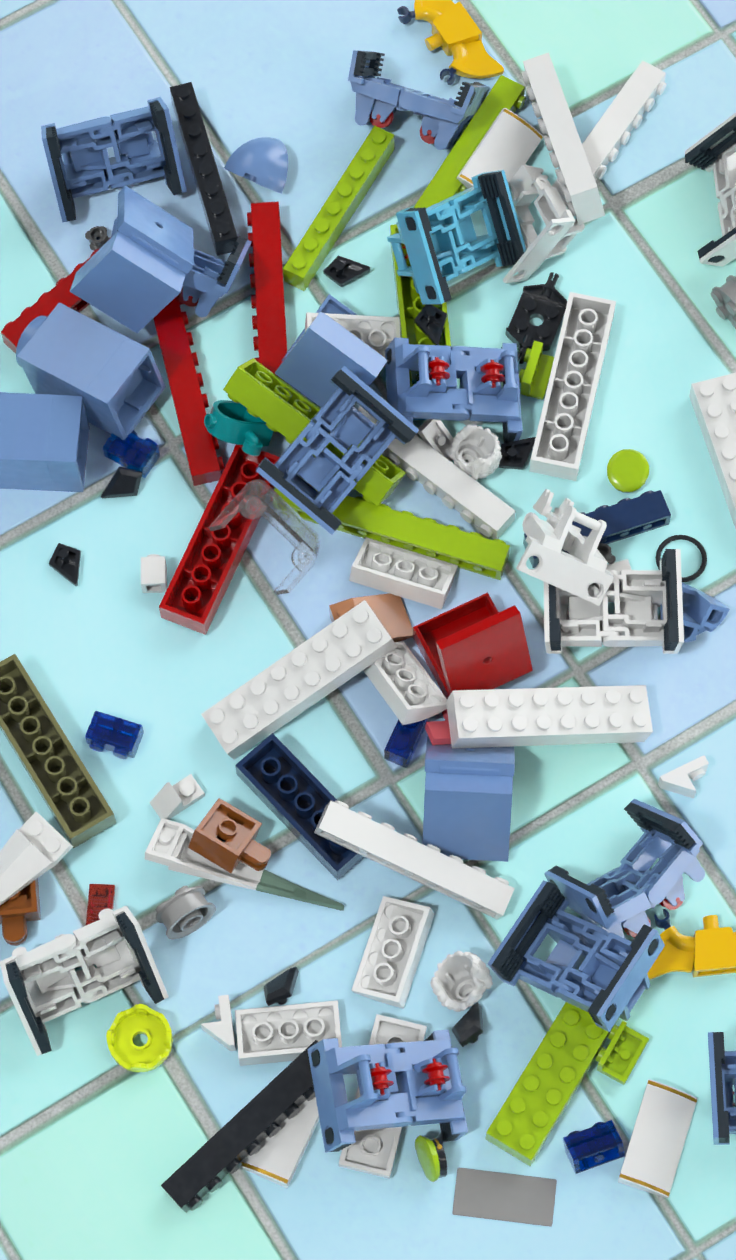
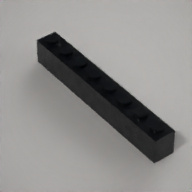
M192 82L169 87L171 102L216 255L231 253L238 236Z
M317 1040L307 1047L161 1184L162 1188L182 1210L187 1213L189 1210L193 1211L203 1202L202 1198L209 1191L212 1193L217 1190L222 1184V1179L228 1173L233 1174L242 1165L241 1161L248 1154L249 1156L255 1154L261 1147L260 1143L267 1136L269 1138L274 1136L280 1130V1124L286 1118H293L299 1112V1106L306 1100L310 1101L315 1097L307 1049L318 1043Z

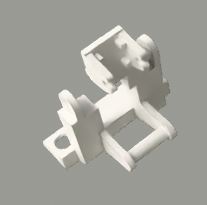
M522 164L508 182L511 186L512 200L526 251L504 277V283L527 281L546 259L564 254L567 250V245L577 233L582 232L585 228L584 223L578 225L577 219H574L570 210H567L557 188L551 186L547 180V175H542L544 172L542 168ZM533 201L546 225L539 235H537L532 225L535 220L528 208Z
M545 489L532 508L540 515L545 516L547 520L539 519L533 512L527 513L524 517L522 527L523 532L527 535L525 541L528 543V546L516 569L600 606L614 579V576L606 570L608 562L597 549L606 529V522L603 520L597 521L577 512L576 508L573 507L574 502L568 498H565L559 508L556 507L554 512H551L552 507L550 504L554 493ZM575 521L593 530L588 537L582 536L580 534L581 529L572 525V522ZM531 556H537L539 559V563L534 569H528L526 566V562ZM593 583H598L600 586L599 593L595 596H590L588 594V587Z

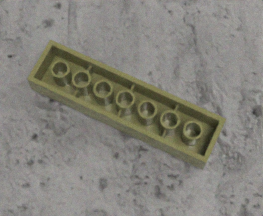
M13 654L0 662V729L66 838L74 846V849L117 823L115 815L17 655Z

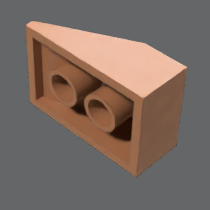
M387 593L355 597L329 605L330 618L334 622L365 600L394 642H400L413 637V628L400 596Z

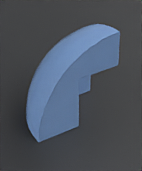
M261 137L252 139L233 152L226 162L224 169L254 181L261 186L282 193L288 171L287 150L282 141L276 138Z
M682 583L684 642L696 640V636L706 630L709 632L713 631L724 620L730 609L706 593ZM662 604L660 607L661 620H663Z

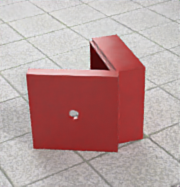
M488 592L413 627V639L446 699H448L453 690L495 689L533 671L520 611L514 605L498 612Z

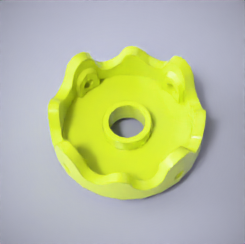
M136 1004L130 1009L119 1012L106 1034L109 1051L116 1063L132 1072H148L157 1068L168 1058L172 1049L173 1037L167 1019L162 1013L144 1004ZM136 1035H146L148 1037L147 1043L141 1047L134 1045L133 1039Z

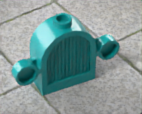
M230 400L214 402L210 414H206L204 418V425L211 435L231 444L243 445L242 450L252 456H259L263 446H269L273 431L266 426L265 421L249 414L247 408L241 403Z

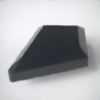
M338 255L323 271V274L342 287L370 272V267Z
M426 304L414 319V323L434 345H439L447 313L431 304Z
M536 437L501 444L502 458L499 468L523 470L533 449Z
M118 467L102 492L101 498L137 496L142 472Z
M58 543L49 561V566L74 586H78L81 551Z
M297 967L288 969L264 986L265 1000L268 1006L277 1002L279 1005H283L287 1002V998L292 996L299 973Z
M478 1002L452 1028L453 1034L462 1047L468 1043H475L478 1040V1036L484 1032L482 1007Z

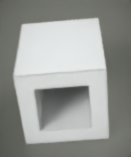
M150 554L146 557H141V588L143 593L166 592L167 564L165 556Z

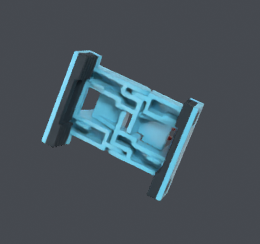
M504 170L484 172L471 177L473 187L428 208H406L396 213L398 220L396 224L399 233L388 236L387 240L392 245L398 266V276L412 277L422 304H443L451 300L447 281L493 258L496 267L514 265L525 253L524 239ZM481 209L488 234L476 236L470 214ZM402 248L407 250V254L405 256ZM407 258H409L411 266L408 267L405 260Z

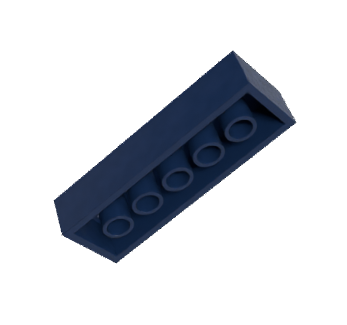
M273 733L235 765L237 776L337 881L364 858V856L314 833L326 805L330 801L335 802L337 799Z

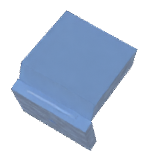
M124 185L118 193V231L76 272L70 292L138 333L181 292L185 275L194 266L193 229Z
M330 294L316 311V313H319L306 331L305 328L303 329L275 372L277 376L321 408L338 389L330 382V379L341 367L345 366L367 386H370L387 362L385 357L325 314L357 315Z
M427 736L423 845L430 844L436 846L441 850L440 853L448 857L454 855L465 860L508 862L513 776L515 770L514 747L452 749L451 744L432 745Z

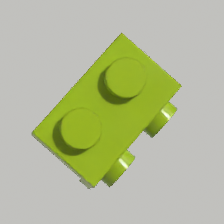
M534 341L532 349L527 348L524 362L527 363L526 368L521 369L519 373V383H521L520 394L543 400L554 357L542 354L543 343Z
M623 1020L620 1026H613L608 1036V1039L611 1040L607 1049L601 1048L595 1061L599 1062L597 1071L625 1085L649 1038L627 1027V1022Z

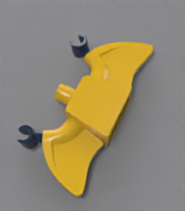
M415 0L414 11H409L406 6H401L397 9L398 14L403 15L398 16L399 21L403 24H407L412 18H415V20H424L432 25V36L425 39V44L429 51L441 47L447 56L453 55V62L450 64L449 69H443L440 72L441 80L446 75H450V78L447 80L448 85L454 83V74L466 78L483 79L499 76L504 73L503 66L486 52L482 43L481 30L460 1L455 4L451 0Z
M663 909L665 917L663 920L658 919L657 915L654 914L656 926L665 930L660 934L665 946L647 973L649 980L670 972L692 973L693 977L736 973V932H733L731 927L719 928L717 915L703 917L704 930L695 931L694 937L680 934L675 926L671 927L670 914L666 909Z

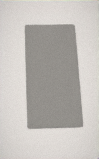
M458 1168L452 1213L453 1215L551 1227L553 1224L557 1180Z

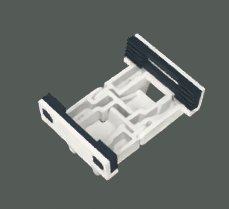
M736 112L685 150V163L693 164L697 168L701 167L702 170L705 169L707 172L713 170L716 198L720 199V202H718V212L722 237L715 242L714 240L710 241L697 251L701 264L724 267L729 262L736 260Z
M665 549L660 560V570H621L620 574L615 570H607L614 576V579L600 606L543 581L546 654H562L561 646L602 647V644L606 647L662 646L663 654H678L684 643L681 549ZM593 583L588 587V594L590 596H595L600 591L598 583ZM608 602H615V614H608ZM662 604L663 620H658V608Z
M127 906L115 911L109 908L103 909L98 915L100 920L74 930L73 934H65L28 952L25 947H18L13 950L11 957L0 961L4 984L37 1056L52 1051L44 1023L82 1007V1002H94L139 980L155 1004L169 997L142 929ZM78 966L82 967V969L79 971H75L74 969Z

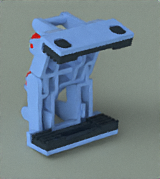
M635 798L624 810L634 819L633 821L637 823V826L644 833L620 861V867L611 870L588 884L569 876L567 870L557 865L544 873L547 881L555 884L565 899L568 900L569 904L567 907L570 910L578 913L583 920L625 939L623 930L626 934L635 938L644 924L651 927L645 910L654 908L656 904H660L669 910H675L682 905L685 900L683 873L695 882H700L705 877V871L696 858L700 852L699 848L703 843L684 820ZM659 858V861H658V862L655 864V866L650 870V867L653 865V863L656 861V859Z

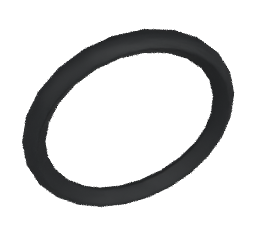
M687 535L668 537L659 545L656 551L655 558L658 569L660 570V557L663 548L672 541L687 540L696 545L700 550L702 563L696 573L688 577H682V582H689L699 577L707 564L706 551L701 543Z

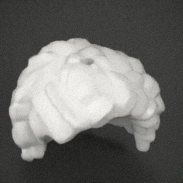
M468 424L460 432L456 433L449 451L450 458L454 460V464L474 480L486 478L494 473L499 467L498 465L502 458L498 437L489 428L483 429L482 426H477V424Z
M462 951L454 952L452 955L448 954L442 963H438V970L434 972L435 977H432L430 982L433 993L437 996L441 1005L455 1012L464 1011L467 1007L473 1006L474 1003L482 998L486 989H490L493 985L492 976L486 964L476 954L471 952L463 953Z

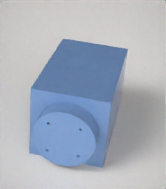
M60 302L49 316L42 315L32 320L24 329L17 344V363L23 368L35 394L83 396L88 422L123 441L127 439L166 388L149 348Z
M0 392V489L83 492L90 430L83 396Z

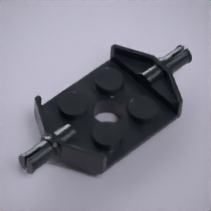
M550 272L545 284L523 287V293L508 328L506 327L505 335L513 343H517L519 364L524 363L527 348L532 349L534 341L543 343V351L550 350L567 305V300L555 289L559 278L557 273L554 275V272ZM540 318L543 323L539 326H534L530 323V320Z

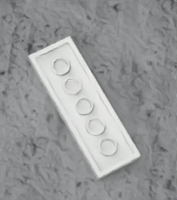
M376 1014L369 1045L424 1041L427 1026ZM359 1086L355 1099L360 1097ZM402 1127L354 1131L356 1142L343 1148L338 1166L390 1179Z

